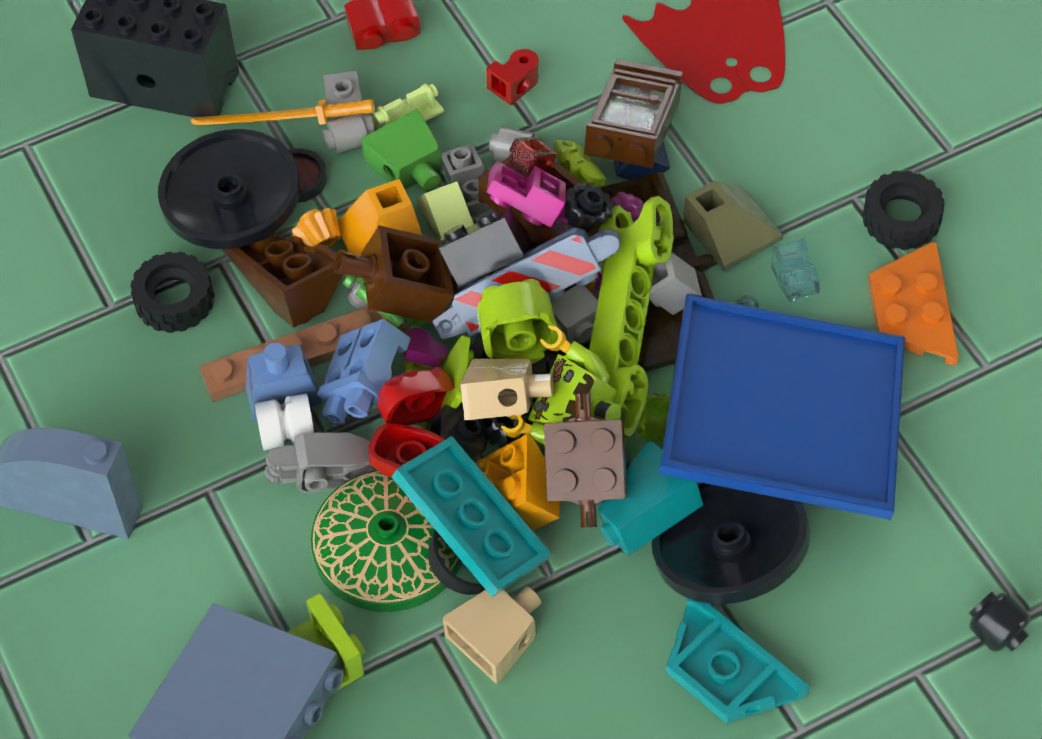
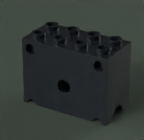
M85 0L71 28L88 93L93 98L188 117L219 116L223 106L225 87L227 84L232 85L239 73L227 6L223 3L208 0ZM139 75H147L151 77L155 81V83L145 82L140 78Z

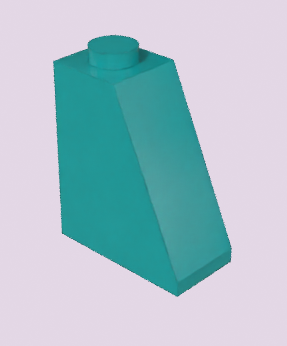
M652 440L643 446L626 470L627 498L606 499L598 509L603 523L600 531L604 539L610 546L614 547L617 545L628 556L703 506L696 481L659 474L662 449Z

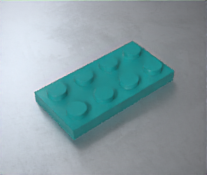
M452 436L402 465L392 475L394 481L492 598L546 562L552 553Z

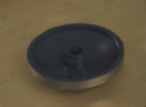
M245 129L217 131L190 142L168 162L162 172L158 186L159 204L169 227L189 243L211 249L243 247L269 236L290 217L300 195V177L295 160L289 150L281 142L269 135Z
M701 483L697 486L703 506L652 540V553L657 569L669 587L680 595L695 601L710 604H730L764 595L790 578L806 556L810 541V529L801 502Z

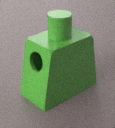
M418 109L361 138L364 161L388 182L400 179L405 190L418 183L427 192L439 185L441 177L437 172L442 168L440 148Z

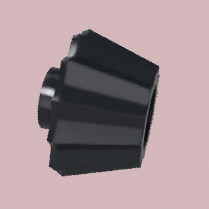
M575 183L574 188L567 190L564 217L568 220L567 224L573 228L576 227L592 232L613 217L611 210L614 208V205L609 201V195L603 193L600 187H593L589 183L584 185Z

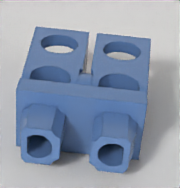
M385 319L340 335L325 377V383L320 386L317 396L326 401L321 416L336 426L345 424L349 414L357 418L368 416L372 405L378 403L380 389L386 381L391 379V364L394 356L407 350L411 338Z

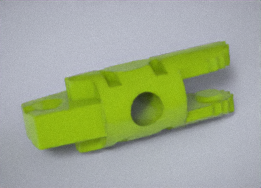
M556 140L553 153L561 167L582 184L589 183L593 187H600L606 184V177L591 156L584 155V148L578 142Z

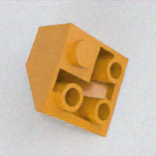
M400 179L366 190L338 220L341 239L347 251L357 255H361V252L379 225L422 235L413 205Z
M526 434L475 462L532 531L560 518V501L547 502L546 462L532 436Z

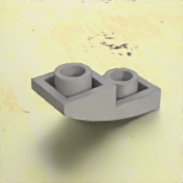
M473 143L441 152V162L449 184L458 181L470 215L492 210L485 202L483 204L479 202L478 176L484 172V165Z

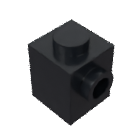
M445 404L428 421L427 431L435 433L445 440L452 436L472 460L478 455L483 454L488 443V438L485 435L486 421H483V419L465 420L464 410Z

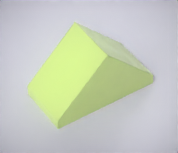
M458 181L427 192L416 199L418 207L440 240L445 238V232L455 226L464 224L465 228L474 225Z

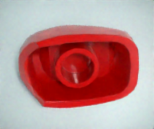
M437 366L431 370H411L399 376L397 375L384 383L378 394L377 406L386 424L411 425L427 422L441 409L446 392L454 389V383L450 375L444 369Z
M396 423L383 424L378 427L369 444V463L383 475L392 478L396 469L445 439L430 431Z

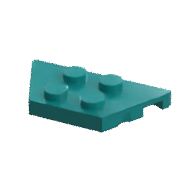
M687 599L683 619L679 624L676 641L667 662L666 673L722 721L728 724L803 699L809 694V685L709 603Z

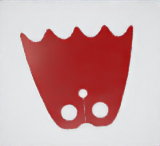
M691 0L689 7L684 10H675L662 3H656L653 18L649 21H639L626 15L622 16L623 21L667 69L683 72L682 82L710 102L723 104L737 100L741 94L748 91L762 93L778 88L783 81L785 73V42L778 0ZM728 58H734L737 60V64L730 67L725 61ZM757 66L768 68L771 72V78L766 82L752 80L750 77L752 68ZM723 77L731 82L732 87L729 92L716 93L710 87L711 81L715 78Z

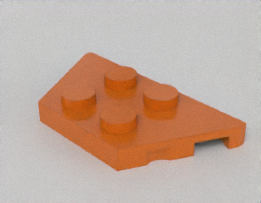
M929 243L869 273L868 286L876 332L905 337L904 348L909 352L923 356L926 351L946 358L945 364L957 365L959 356L937 243Z

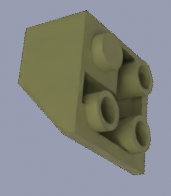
M713 181L685 196L684 224L723 270L783 239V234L742 187Z

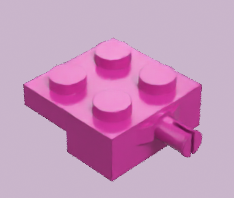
M496 160L489 172L487 193L491 194L490 198L495 203L504 208H509L510 205L523 212L522 216L526 220L538 226H541L543 223L552 227L556 218L567 224L568 220L564 217V205L566 203L565 182L534 166L527 178Z

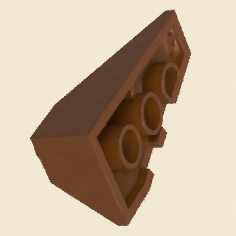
M273 232L253 244L238 248L222 249L272 310L293 328L309 322L311 318L325 311L343 274L334 273L333 263L337 253L328 246L317 244L314 247L304 245L302 238L292 236L290 239H284L276 236V233Z

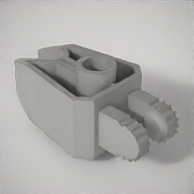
M301 433L294 437V446H284L279 449L276 447L268 451V454H266L267 467H265L266 479L269 482H273V484L296 482L298 491L305 494L338 488L346 481L358 475L373 471L368 458V447L371 441L352 433Z

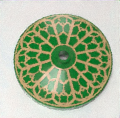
M379 470L367 472L346 481L325 499L313 522L311 549L319 576L336 596L362 609L378 612H395L422 605L447 588L433 573L428 559V548L435 529L393 478L383 475ZM439 535L437 537L439 555L446 567L453 574L457 575L463 562Z

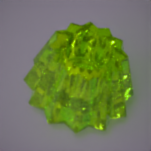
M654 392L652 395H647L646 404L636 428L637 437H643L647 442L651 440L660 444L664 442L670 397H667L665 393L658 394Z

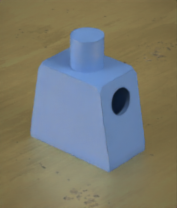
M271 343L265 347L262 353L254 354L247 358L245 390L253 421H257L255 403L276 399L280 404H283L286 397L307 393L309 407L322 404V399L317 396L319 389L314 371L300 345L294 344L285 347L281 343Z

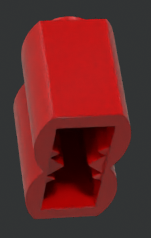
M352 0L344 5L346 21L356 50L376 49L388 41H407L421 33L419 17L412 0Z

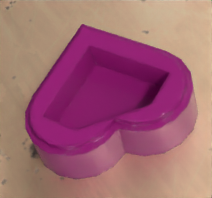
M413 327L407 330L406 335L411 340L407 350L404 351V360L430 367H440L444 364L448 355V350L444 344L434 340L433 336L424 329Z

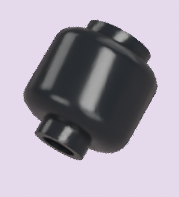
M990 592L969 612L973 617L969 624L971 631L991 651L997 652L1006 646L1012 652L1029 636L1024 628L1029 624L1030 616L1008 593L1003 592L995 595L993 592Z

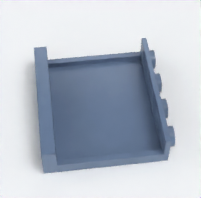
M213 603L128 736L130 739H304L311 726H316L320 721L324 705L331 693H335L341 686L344 670L337 652Z

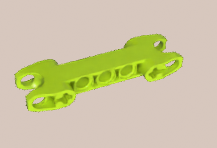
M660 196L651 197L644 203L640 216L634 223L630 212L622 209L620 205L614 206L611 210L613 217L605 221L599 231L603 232L604 229L614 228L615 231L617 230V233H620L621 242L618 252L602 260V267L599 272L603 276L589 350L601 358L610 375L608 385L617 390L618 395L614 403L620 405L622 413L625 415V438L630 437L635 432L646 404L648 378L644 369L638 365L654 268L655 264L664 263L669 260L674 239L670 204ZM656 209L660 214L658 226H656ZM616 217L620 221V228L616 226Z

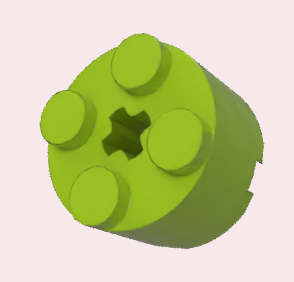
M527 279L522 282H513L501 286H489L481 293L482 299L477 307V318L484 350L490 359H493V357L498 359H528L533 364L545 357L544 351L547 350L542 345L540 338L550 345L558 341V333L548 328V326L557 327L551 300L548 293L541 287L539 281Z

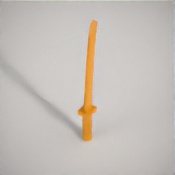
M326 99L319 100L317 106L312 108L192 117L191 123L193 125H214L317 116L320 125L326 124L329 117L335 118L374 113L375 107L373 99L328 105Z

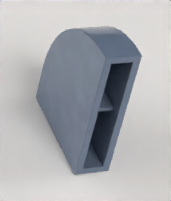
M31 428L9 435L0 445V506L129 539L143 506L121 442L71 430Z

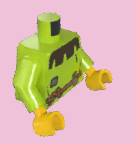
M548 326V328L558 333V341L555 344L550 345L540 338L542 345L551 351L561 350L566 353L565 356L558 354L549 373L553 375L554 395L553 397L537 398L527 419L533 423L532 425L525 423L521 415L507 416L510 419L519 421L518 425L513 429L501 426L504 433L511 438L528 434L533 437L535 442L545 445L544 423L565 422L576 417L574 394L591 393L592 417L603 420H618L621 417V407L619 404L614 403L618 395L617 390L608 385L610 375L601 358L576 341H573V343L567 341L564 332L555 326Z

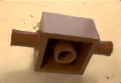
M379 225L361 252V255L339 250L334 258L333 268H335V274H344L363 279L368 309L433 323L432 321L440 316L450 301L454 299L458 289V285L454 277L451 276L450 270L438 249L442 242L440 239Z

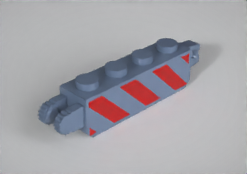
M574 227L527 251L525 257L458 287L452 305L432 322L442 340L466 332L469 337L478 332L481 334L477 318V307L482 299L481 293L489 286H501L513 282H522L527 279L539 281L552 302L566 293L565 288L575 283L579 287L584 286L598 277L597 272L601 270L602 260L618 252L621 242L620 233H617V230L615 231L614 228H608L607 230L604 229L603 232L599 231L588 237L585 230Z

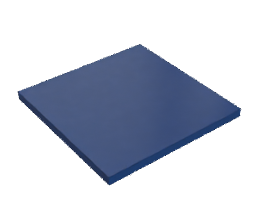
M686 294L659 474L891 520L895 507L905 337Z

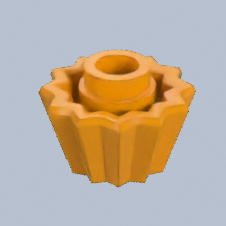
M335 209L310 210L300 217V222L292 229V236L302 238L303 244L310 247L321 244L330 248L341 239Z

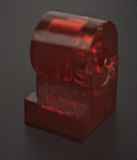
M538 137L514 138L509 149L513 155L506 166L528 178L534 166L548 173L558 154Z

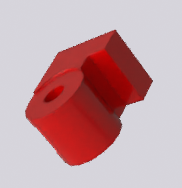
M519 49L514 51L510 55L509 61L503 65L498 61H494L486 68L487 89L509 105H513L538 83V55L529 49Z

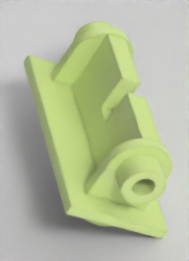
M424 83L419 89L407 94L406 99L401 100L399 98L383 107H377V112L370 116L373 126L378 130L415 109L419 110L425 122L445 112L435 99L438 96L436 87L433 84L427 85Z

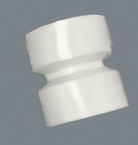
M307 393L286 397L283 404H280L276 399L255 403L263 451L284 447L289 440L294 443V437L301 433H314Z

